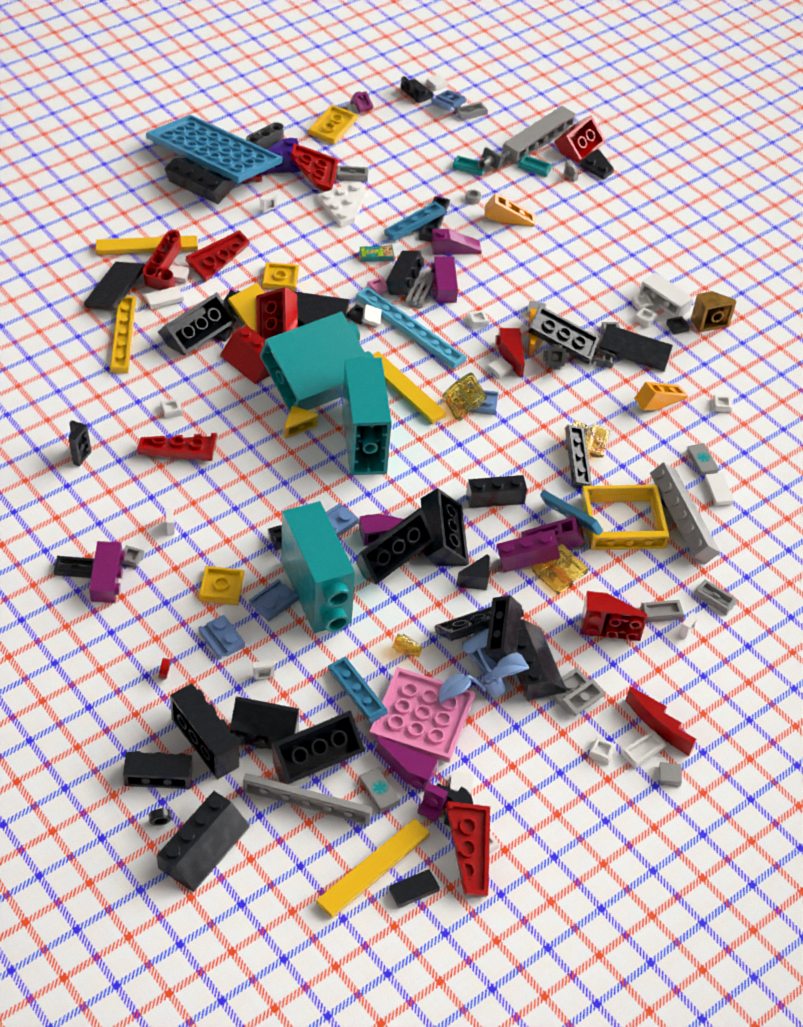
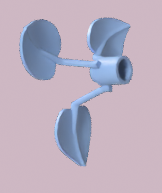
M485 629L469 637L462 647L463 651L467 654L478 651L488 671L483 677V683L471 675L464 676L463 673H457L446 679L441 685L439 701L443 704L448 699L463 693L469 688L471 681L479 685L483 691L488 690L492 697H498L506 690L501 678L528 670L529 666L520 653H512L503 657L492 672L481 648L487 645L489 629Z

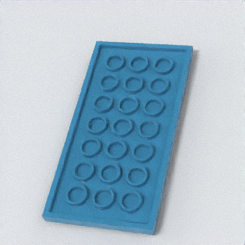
M191 114L146 132V138L153 141V143L159 144L176 154L186 157L188 160L207 167L211 171H215L236 183H240L282 163L281 156Z

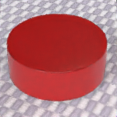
M162 658L158 678L167 679L171 664L170 659Z

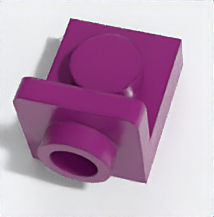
M367 91L354 93L350 100L351 104H355L359 113L372 110L374 107Z
M428 782L424 789L423 801L418 807L417 813L430 820L437 821L446 806L448 791Z

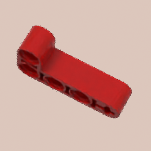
M167 231L144 266L143 276L146 286L159 291L175 287L173 272L168 269L182 248L179 231Z

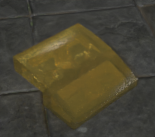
M472 372L457 380L442 395L455 420L461 421L471 409L477 410L487 398Z
M574 420L573 426L584 427L588 456L603 458L610 430L596 423L590 427Z
M563 544L558 546L560 559L536 564L532 568V571L557 595L571 588L573 582L587 574L589 570Z

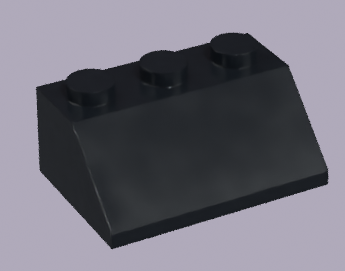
M236 696L230 733L238 737L240 745L246 744L256 746L259 749L266 748L272 750V743L299 732V708Z

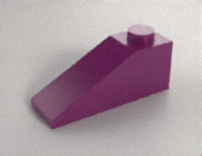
M432 229L431 247L433 255L482 254L480 240L451 229Z
M383 514L359 516V532L363 545L369 546L404 519Z
M575 516L521 532V537L554 530L558 549H568L585 544L583 528Z
M378 736L376 752L407 784L415 789L424 790L428 782L431 783L436 774L438 759Z

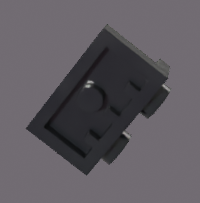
M405 76L401 77L400 89L418 104L433 98V92L415 78L409 80Z
M71 420L69 422L71 433L68 441L73 464L80 467L92 452L88 427L83 423Z

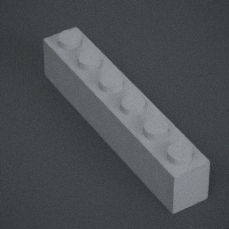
M560 106L528 128H525L519 134L505 141L502 147V154L511 151L509 160L515 164L519 163L524 155H531L572 127L575 122L576 113L564 106Z
M665 462L661 463L650 472V475L655 485H657L693 557L706 564L721 552L676 469Z

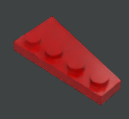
M239 230L187 255L185 261L206 283L249 246L250 241Z
M211 433V436L194 434V437L183 438V435H175L168 439L165 436L140 437L137 454L212 461L217 442V433Z
M447 801L445 805L464 895L487 897L489 892L491 806Z

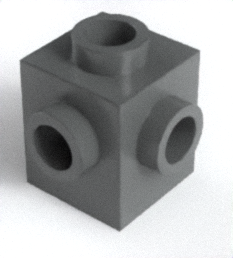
M552 344V347H547V351L544 350L543 361H546L545 365H550L549 369L560 370V366L563 367L565 363H568L569 353H566V348H562V345ZM553 354L558 355L557 360L552 359Z

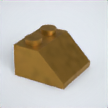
M714 291L699 293L696 296L691 321L699 333L729 327L737 301Z

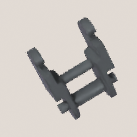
M596 348L594 353L598 354L600 352L599 356L602 358H592L591 364H594L595 361L598 367H613L612 361L616 359V355L609 353L608 350Z

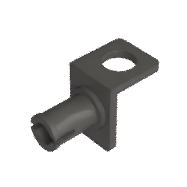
M485 147L482 158L478 161V166L481 169H485L490 165L494 169L499 170L508 164L511 151H507L500 156L488 147Z

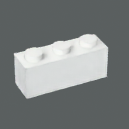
M653 273L642 281L639 294H648L654 304L673 317L683 316L691 310L693 297L657 273Z

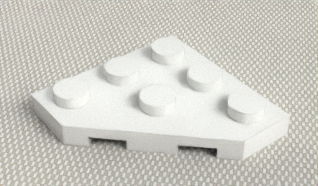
M358 181L317 194V200L340 227L355 223L363 200L366 198L367 190Z

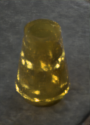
M403 633V635L397 634L392 649L396 650L397 653L419 658L424 646H421Z

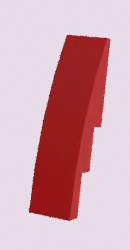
M630 686L625 701L636 715L666 742L690 756L697 739L680 730L682 722L665 713L667 706Z

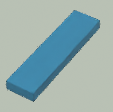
M433 202L384 229V234L391 240L396 241L445 214V208L437 202Z
M546 490L540 493L544 503L567 518L575 516L581 526L596 535H600L604 531L595 518Z
M346 656L328 665L330 673L370 724L388 714L387 708Z

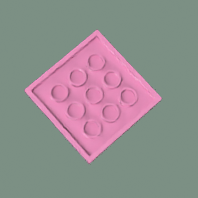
M397 667L382 701L388 710V714L373 722L369 731V737L377 739L379 736L430 757L450 763L476 692L467 689L458 696L448 699L441 704L439 701V690L444 683L443 681Z

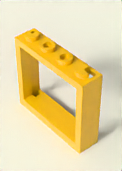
M657 485L583 486L580 499L583 512L593 517L590 502L649 501L656 531L602 532L600 535H596L587 529L590 550L666 549L669 533Z

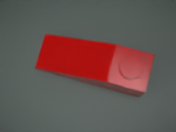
M499 328V334L495 336V345H498L499 353L506 362L513 366L516 374L519 377H523L525 361L520 328Z

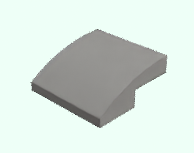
M576 667L562 677L567 690L566 693L550 697L567 712L577 716L604 697L606 693L593 678L588 680L579 668Z

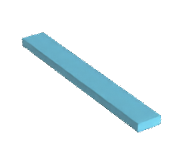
M369 287L356 294L358 301L364 305L381 309V317L453 369L466 362L467 357Z

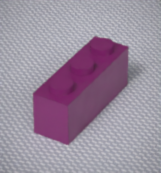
M434 256V263L430 265V272L433 273L432 284H435L433 285V296H436L437 303H457L458 284L454 256Z
M554 530L496 544L504 573L560 559Z
M97 541L89 588L91 602L115 603L116 595H120L121 584L118 581L123 577L121 562H125L126 552L122 550L121 542Z

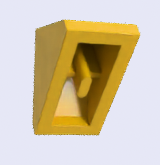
M292 406L284 426L283 437L286 439L317 427L319 415L315 412Z

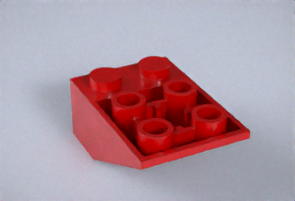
M587 591L581 614V634L641 641L647 614L608 593Z

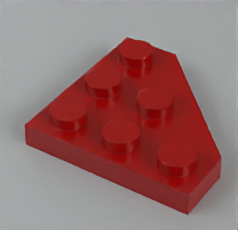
M294 143L290 155L293 162L315 188L322 191L332 190L339 159Z

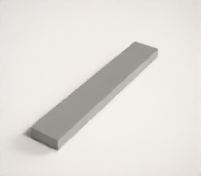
M245 773L243 778L244 792L370 825L373 807Z

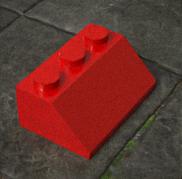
M592 115L576 122L554 141L561 155L579 164L582 159L606 142Z
M283 287L256 295L257 333L266 340L298 328L296 293Z
M247 325L234 332L220 353V357L255 385L270 376L260 358L265 339Z

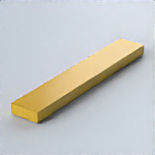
M197 235L181 236L182 248L180 252L198 251ZM163 237L96 239V254L153 253Z
M125 296L117 307L110 373H129L136 296Z
M379 351L372 354L374 358H382L385 382L431 424L446 417V411Z
M414 818L317 899L316 904L331 918H334L430 836V832Z

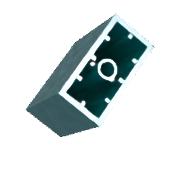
M342 311L266 339L260 353V358L289 412L292 406L310 410L343 397L345 359H355L357 357L374 358V356L369 351L364 352L359 343L360 333L358 327L352 321L347 322Z
M357 357L355 359H345L342 416L350 475L387 474L392 421L382 358Z
M321 501L282 511L281 563L295 593L298 595V600L313 633L325 630L328 632H338L349 623H352L355 571Z

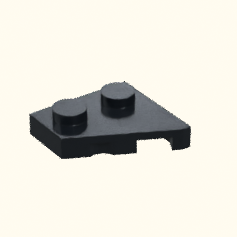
M598 148L582 159L579 164L581 168L603 180L613 174L614 171L613 166Z

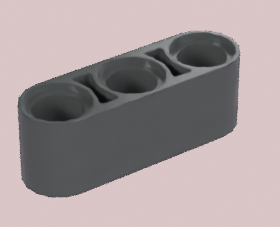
M274 122L248 135L246 140L268 150L279 140L284 139V125Z

